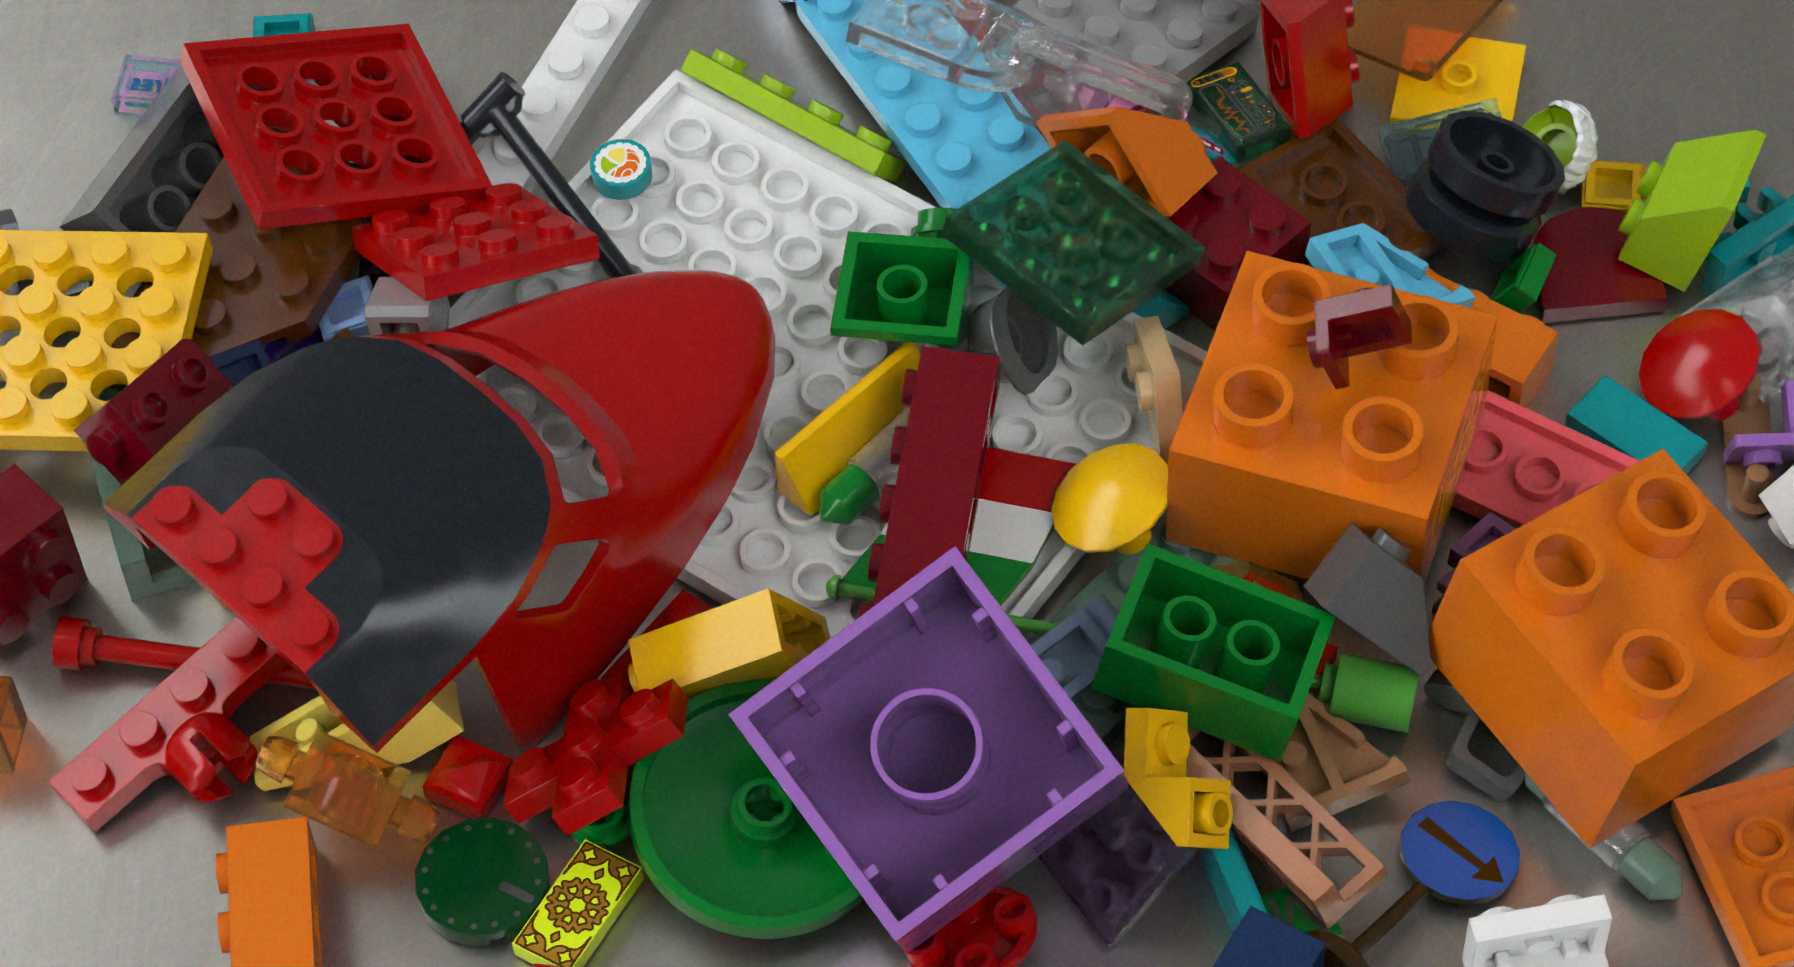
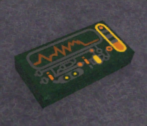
M1239 62L1198 75L1185 83L1186 98L1237 163L1267 153L1292 139L1289 123Z

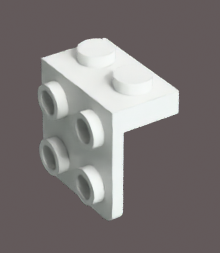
M1605 894L1582 898L1579 895H1563L1552 899L1546 905L1518 910L1507 906L1495 907L1483 912L1478 917L1469 918L1462 955L1464 967H1609L1605 948L1612 916Z

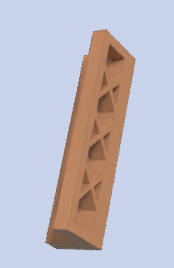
M1188 727L1187 731L1190 741L1201 731ZM1225 740L1223 757L1204 758L1190 745L1186 764V777L1231 780L1230 800L1233 807L1231 829L1235 838L1328 929L1389 874L1386 867L1273 759ZM1236 747L1246 756L1235 757ZM1262 771L1268 776L1267 798L1247 800L1233 786L1234 772ZM1279 788L1290 798L1278 799ZM1284 813H1306L1312 819L1311 842H1291L1277 829V815ZM1323 830L1334 841L1323 842ZM1351 856L1363 869L1338 891L1335 884L1321 871L1322 857Z

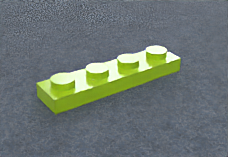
M716 48L712 57L692 49L690 50L680 71L869 173L897 182L907 161L888 151L893 143L889 138L863 125H860L857 133L840 125L844 117L842 113L814 99L811 100L808 108L791 99L796 90L795 88L765 73L760 82L744 74L748 63L724 50Z

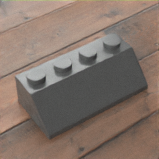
M180 65L59 227L63 231H176L224 157L182 65ZM255 84L247 85L254 90L262 91Z

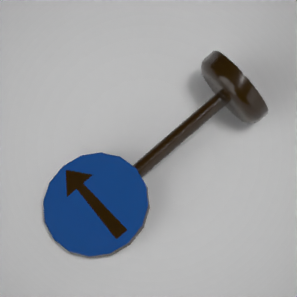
M1458 801L1431 803L1413 813L1402 829L1399 855L1406 873L1413 879L1415 884L1352 943L1334 932L1322 929L1305 932L1326 943L1323 967H1369L1363 955L1429 894L1442 901L1473 905L1490 902L1507 892L1519 871L1520 850L1513 833L1496 815L1474 804Z

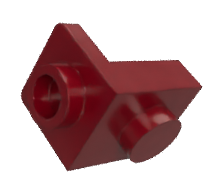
M1392 284L1376 288H1362L1353 293L1315 301V329L1308 330L1307 332L1308 351L1316 369L1324 368L1335 389L1350 386L1349 357L1412 343L1411 320Z

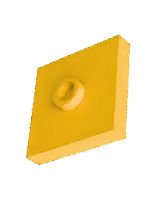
M1408 28L1390 115L1389 131L1398 132L1403 130L1408 133L1414 132L1416 128L1442 122L1448 114L1464 110L1481 111L1513 122L1526 45Z

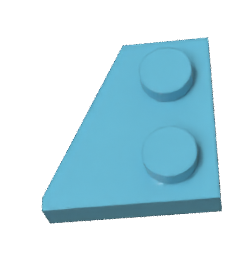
M1365 223L1309 239L1305 256L1316 269L1383 286L1392 284L1393 288L1430 296L1441 301L1472 308L1475 296L1471 290L1460 285L1454 292L1450 291L1426 275L1428 263L1409 251L1396 248L1387 237Z

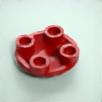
M1723 309L1697 310L1675 318L1656 333L1643 352L1638 373L1642 394L1650 405L1675 419H1700L1705 416L1712 421L1728 419L1737 411L1740 404L1739 397L1743 395L1756 375L1759 358L1763 350L1762 342L1741 316Z
M998 886L909 953L906 950L904 951L912 967H1016L1027 957L1037 938L1038 916L1028 896L1010 887Z

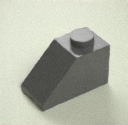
M1351 523L1305 583L1304 587L1324 609L1424 677L1431 668L1423 578L1405 561L1412 551L1380 527L1371 536L1354 523Z

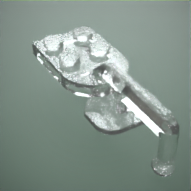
M867 0L849 22L846 42L964 88L978 91H1000L1015 118L1037 129L1039 127L1036 121L1043 115L1107 108L1115 95L1162 113L1161 116L1188 122L1193 103V93L1190 86L1184 80L1051 27L1036 26L1021 12L994 0Z

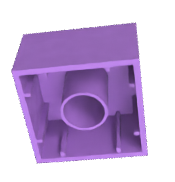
M955 546L728 714L894 941L908 953L1129 789L1125 770Z

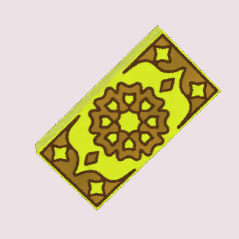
M585 839L513 941L514 955L533 965L584 967L643 882L642 867Z

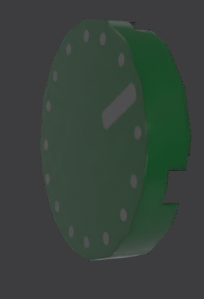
M493 817L465 820L441 831L424 848L415 869V893L429 926L450 941L472 947L491 945L490 940L500 939L507 936L508 940L516 937L550 890L548 860L537 839L518 824Z

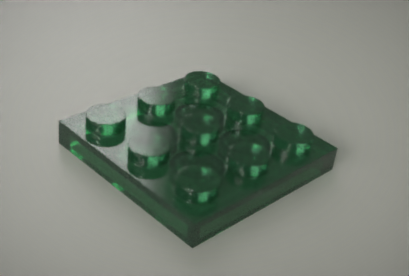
M1066 140L946 217L941 232L942 236L1082 346L1196 268L1205 250L1203 245Z

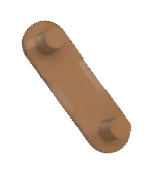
M1755 375L1743 395L1739 397L1740 404L1737 411L1728 419L1722 420L1724 449L1735 435L1772 433L1769 401L1760 390L1762 380L1758 375ZM1743 463L1725 464L1727 496L1731 508L1738 514L1748 518H1760L1768 515L1769 511L1758 495L1776 481L1775 470L1769 471L1762 464H1752L1746 471L1744 470Z

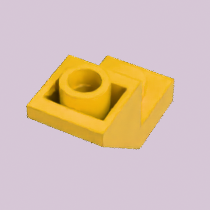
M1126 708L1124 770L1127 782L1177 847L1229 849V828L1233 820V807L1230 800L1231 780L1186 777L1187 757L1190 751V737L1187 731L1188 712L1155 708Z

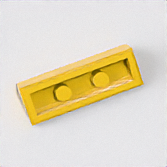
M905 342L775 451L778 491L806 514L813 515L820 510V490L845 467L852 464L866 471L891 449L895 427H907L910 408L902 407V390L906 370H918L921 353L916 344Z

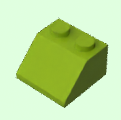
M1754 129L1675 142L1663 164L1652 159L1636 189V193L1644 196L1645 199L1642 201L1636 197L1634 198L1618 231L1628 235L1618 259L1685 292L1734 213L1766 138V134Z

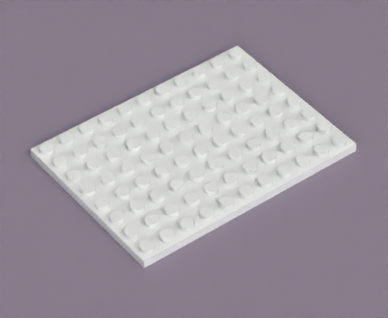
M675 69L607 141L627 139L638 142L646 148L650 155L652 166V181L649 187L634 198L625 200L607 198L600 194L593 185L590 160L568 184L637 274L653 271H717L745 280L762 296L770 313L775 334L774 380L755 444L728 500L677 578L722 605L769 588L826 617L830 638H832L858 618L862 602L873 603V601L839 595L837 601L827 595L826 583L835 575H842L843 578L881 534L886 523L879 522L883 487L885 483L896 484L899 465L890 463V449L865 471L876 484L880 496L850 525L823 522L820 519V510L813 515L806 514L782 495L777 487L774 454L775 451L905 343L903 341L831 336L830 326L848 231L911 236V229L917 226L918 212L936 207ZM552 202L549 203V205L556 208ZM974 250V295L971 314L978 305L993 298L1003 290ZM595 259L466 291L449 309L448 328L556 291L608 279L609 276ZM1109 300L1057 327L1058 356L1056 366L1034 392L1023 395L1011 383H1000L989 447L1076 464L1089 454L1116 444L1136 443L1153 449L1146 412L1139 409L1135 381H1129L1125 361V344L1135 343L1133 319L1143 317ZM1163 328L1180 371L1182 410L1184 413L1207 351ZM967 338L958 346L913 342L917 345L920 353L922 346L965 352L969 348ZM493 365L476 376L491 387L529 422L552 453L563 497L567 503L591 500L608 495L609 488L596 451L564 413L525 381L497 365ZM1054 528L1032 570L1001 606L1006 614L1032 619L1085 552L1066 545Z

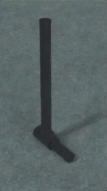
M500 72L461 114L462 121L460 124L471 145L479 137L485 138L500 134L557 210L572 217L573 220L598 235L600 259H596V261L609 278L637 274L519 120L517 115L522 109L525 91L511 76Z

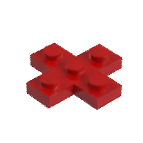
M624 670L602 681L595 679L585 683L569 699L564 737L542 749L535 747L525 751L509 767L503 806L518 824L553 806L551 817L567 836L623 807L628 766L684 736L688 696L673 678L652 690L644 688L634 692L629 676Z

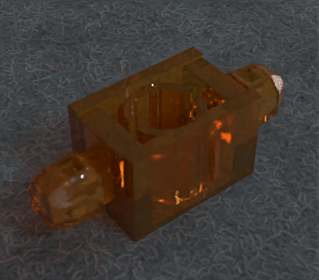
M323 731L318 733L307 753L299 750V742L281 736H268L255 763L257 768L263 774L281 784L284 779L294 782L283 807L375 848L388 825L398 829L396 833L398 836L415 842L429 840L441 813L432 803L415 794L412 799L402 796L412 771Z

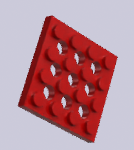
M409 23L183 43L180 63L258 230L367 218L388 210H403L411 213L428 209L431 201L442 197L455 196L462 197L465 200L486 196L485 190L492 186ZM361 74H369L373 80L367 79ZM313 79V81L319 86L310 84L305 80ZM255 84L262 91L254 90L247 85ZM381 115H389L395 121L388 120ZM325 120H333L339 127L332 126L326 123ZM267 126H277L283 133L275 132ZM402 156H410L417 163L407 161ZM344 162H354L361 169L350 167ZM286 168H297L304 175L292 173Z

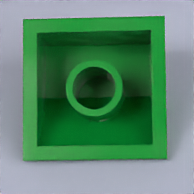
M848 231L830 326L831 336L958 346L967 338V325L973 302V241Z

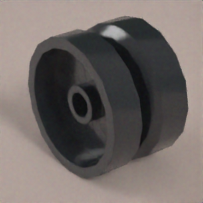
M1464 110L1448 114L1439 125L1428 147V158L1418 167L1405 192L1406 206L1417 224L1434 239L1455 251L1484 261L1508 262L1524 253L1532 243L1542 224L1541 215L1545 214L1552 205L1565 181L1564 167L1554 151L1534 133L1510 120L1489 113Z

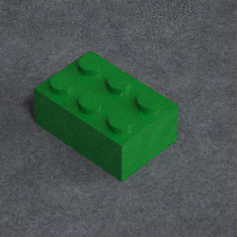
M1147 543L1105 645L1091 689L1139 708L1188 712V727L1281 762L1299 719L1336 616L1330 612Z

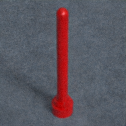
M62 616L54 632L52 662L56 668L83 671L86 665L97 666L99 660L176 670L200 648L103 635L102 628L92 627L89 619ZM286 664L266 682L316 689L290 664Z

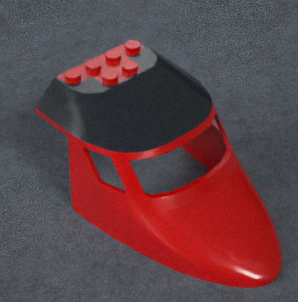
M708 270L653 271L603 279L556 291L442 331L361 335L327 340L304 347L250 374L200 412L103 503V506L109 514L148 549L151 550L157 545L318 690L330 712L376 753L472 660H474L516 745L525 752L534 748L566 715L569 699L585 683L598 679L628 643V639L632 638L685 568L728 500L754 447L774 380L775 334L771 316L759 292L751 284L734 275ZM493 365H497L525 381L564 413L596 451L609 488L608 495L591 500L567 503L563 497L552 453L529 422L491 387L476 376ZM600 539L583 573L561 603L517 611L531 592L556 545Z

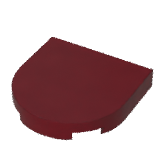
M1581 207L1557 214L1539 229L1534 238L1533 245L1541 243L1557 254L1537 298L1543 323L1665 311L1667 294L1663 281L1618 259L1628 235L1618 231L1625 215L1605 208Z

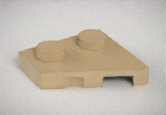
M1152 316L1133 319L1135 343L1125 344L1127 374L1130 382L1135 381L1139 409L1146 412L1153 449L1168 465L1169 448L1183 415L1180 371L1159 317Z

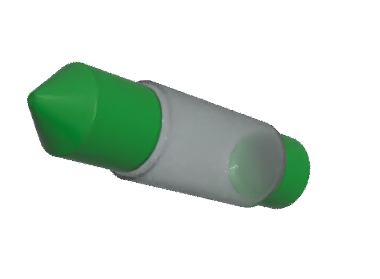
M906 407L850 458L846 463V467L820 490V519L823 522L850 525L876 500H881L885 483L896 484L899 465L890 463L893 434L896 426L907 427L910 408Z

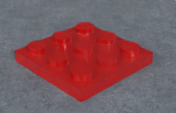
M514 183L493 185L485 190L486 196L470 200L455 196L438 198L429 203L428 209L411 213L403 210L379 212L372 216V222L351 226L354 250L425 301L600 259L597 234L573 220L572 217L552 207L546 201L525 190L521 185Z

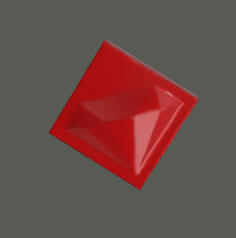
M456 735L452 738L422 786L424 796L428 800L473 819L486 818L495 804L498 795L501 794L507 784L509 767L513 764V759Z

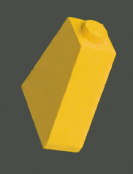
M768 588L628 639L632 663H630L628 668L629 680L634 692L644 688L652 690L673 678L686 693L688 700L706 690L725 684L749 680H775L830 639L826 617Z

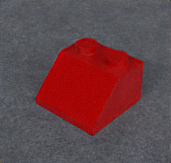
M1259 0L1269 100L1298 139L1311 137L1353 106L1352 84L1359 83L1360 74L1356 53L1353 48H1348L1347 28L1354 27L1355 23L1352 0Z

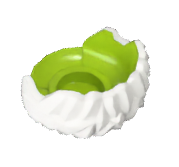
M1567 100L1551 102L1547 109L1534 114L1523 126V128L1534 133L1547 144L1563 164L1565 181L1558 192L1560 194H1565L1567 189H1574L1577 184L1584 182L1587 172L1591 171V163L1598 156L1596 144L1599 136L1596 133L1595 122L1591 117V113L1585 106Z

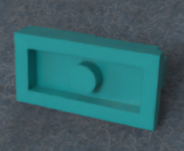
M1764 187L1760 190L1757 207L1764 212L1763 214L1751 211L1743 203L1737 206L1733 226L1737 231L1733 234L1731 232L1721 234L1705 258L1706 265L1701 289L1717 303L1727 298L1794 250V195L1785 199L1773 188Z

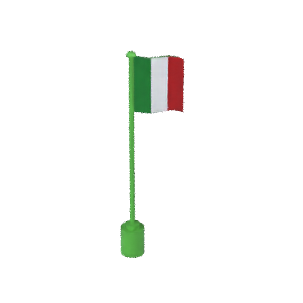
M992 447L988 448L968 564L1000 606L1004 604L1032 570L1054 529L1051 509L1056 490L1070 469L1077 465L1076 463ZM886 523L881 534L874 542H885L888 523ZM873 543L843 578L842 575H835L827 581L826 593L831 599L837 601L838 596L843 595L873 601L877 582L868 581V566ZM1007 614L1017 629L1045 635L1058 625ZM1341 653L1339 665L1326 663L1323 676L1315 674L1310 687L1320 689L1319 701L1331 704L1329 714L1334 717L1344 718L1348 722L1408 733L1419 674L1403 664Z

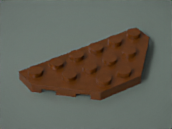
M267 126L275 132L283 133L277 126ZM223 157L175 231L177 233H208L214 247L192 340L210 358L258 339L264 345L285 337L287 343L290 344L312 335L361 256L360 253L354 250L351 226L363 224L361 218L258 230L227 161ZM286 168L292 173L304 175L297 168ZM142 282L133 297L140 296L144 290L152 287L153 283ZM135 332L123 334L113 342L111 347L116 349L126 348L132 341L138 339L140 334ZM114 384L107 388L122 391L127 385Z

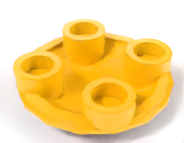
M1136 443L1111 445L1089 454L1070 469L1056 490L1051 509L1056 532L1066 545L1086 553L1111 552L1116 549L1123 555H1133L1140 552L1150 542L1152 536L1151 528L1154 527L1168 505L1167 463L1155 450Z

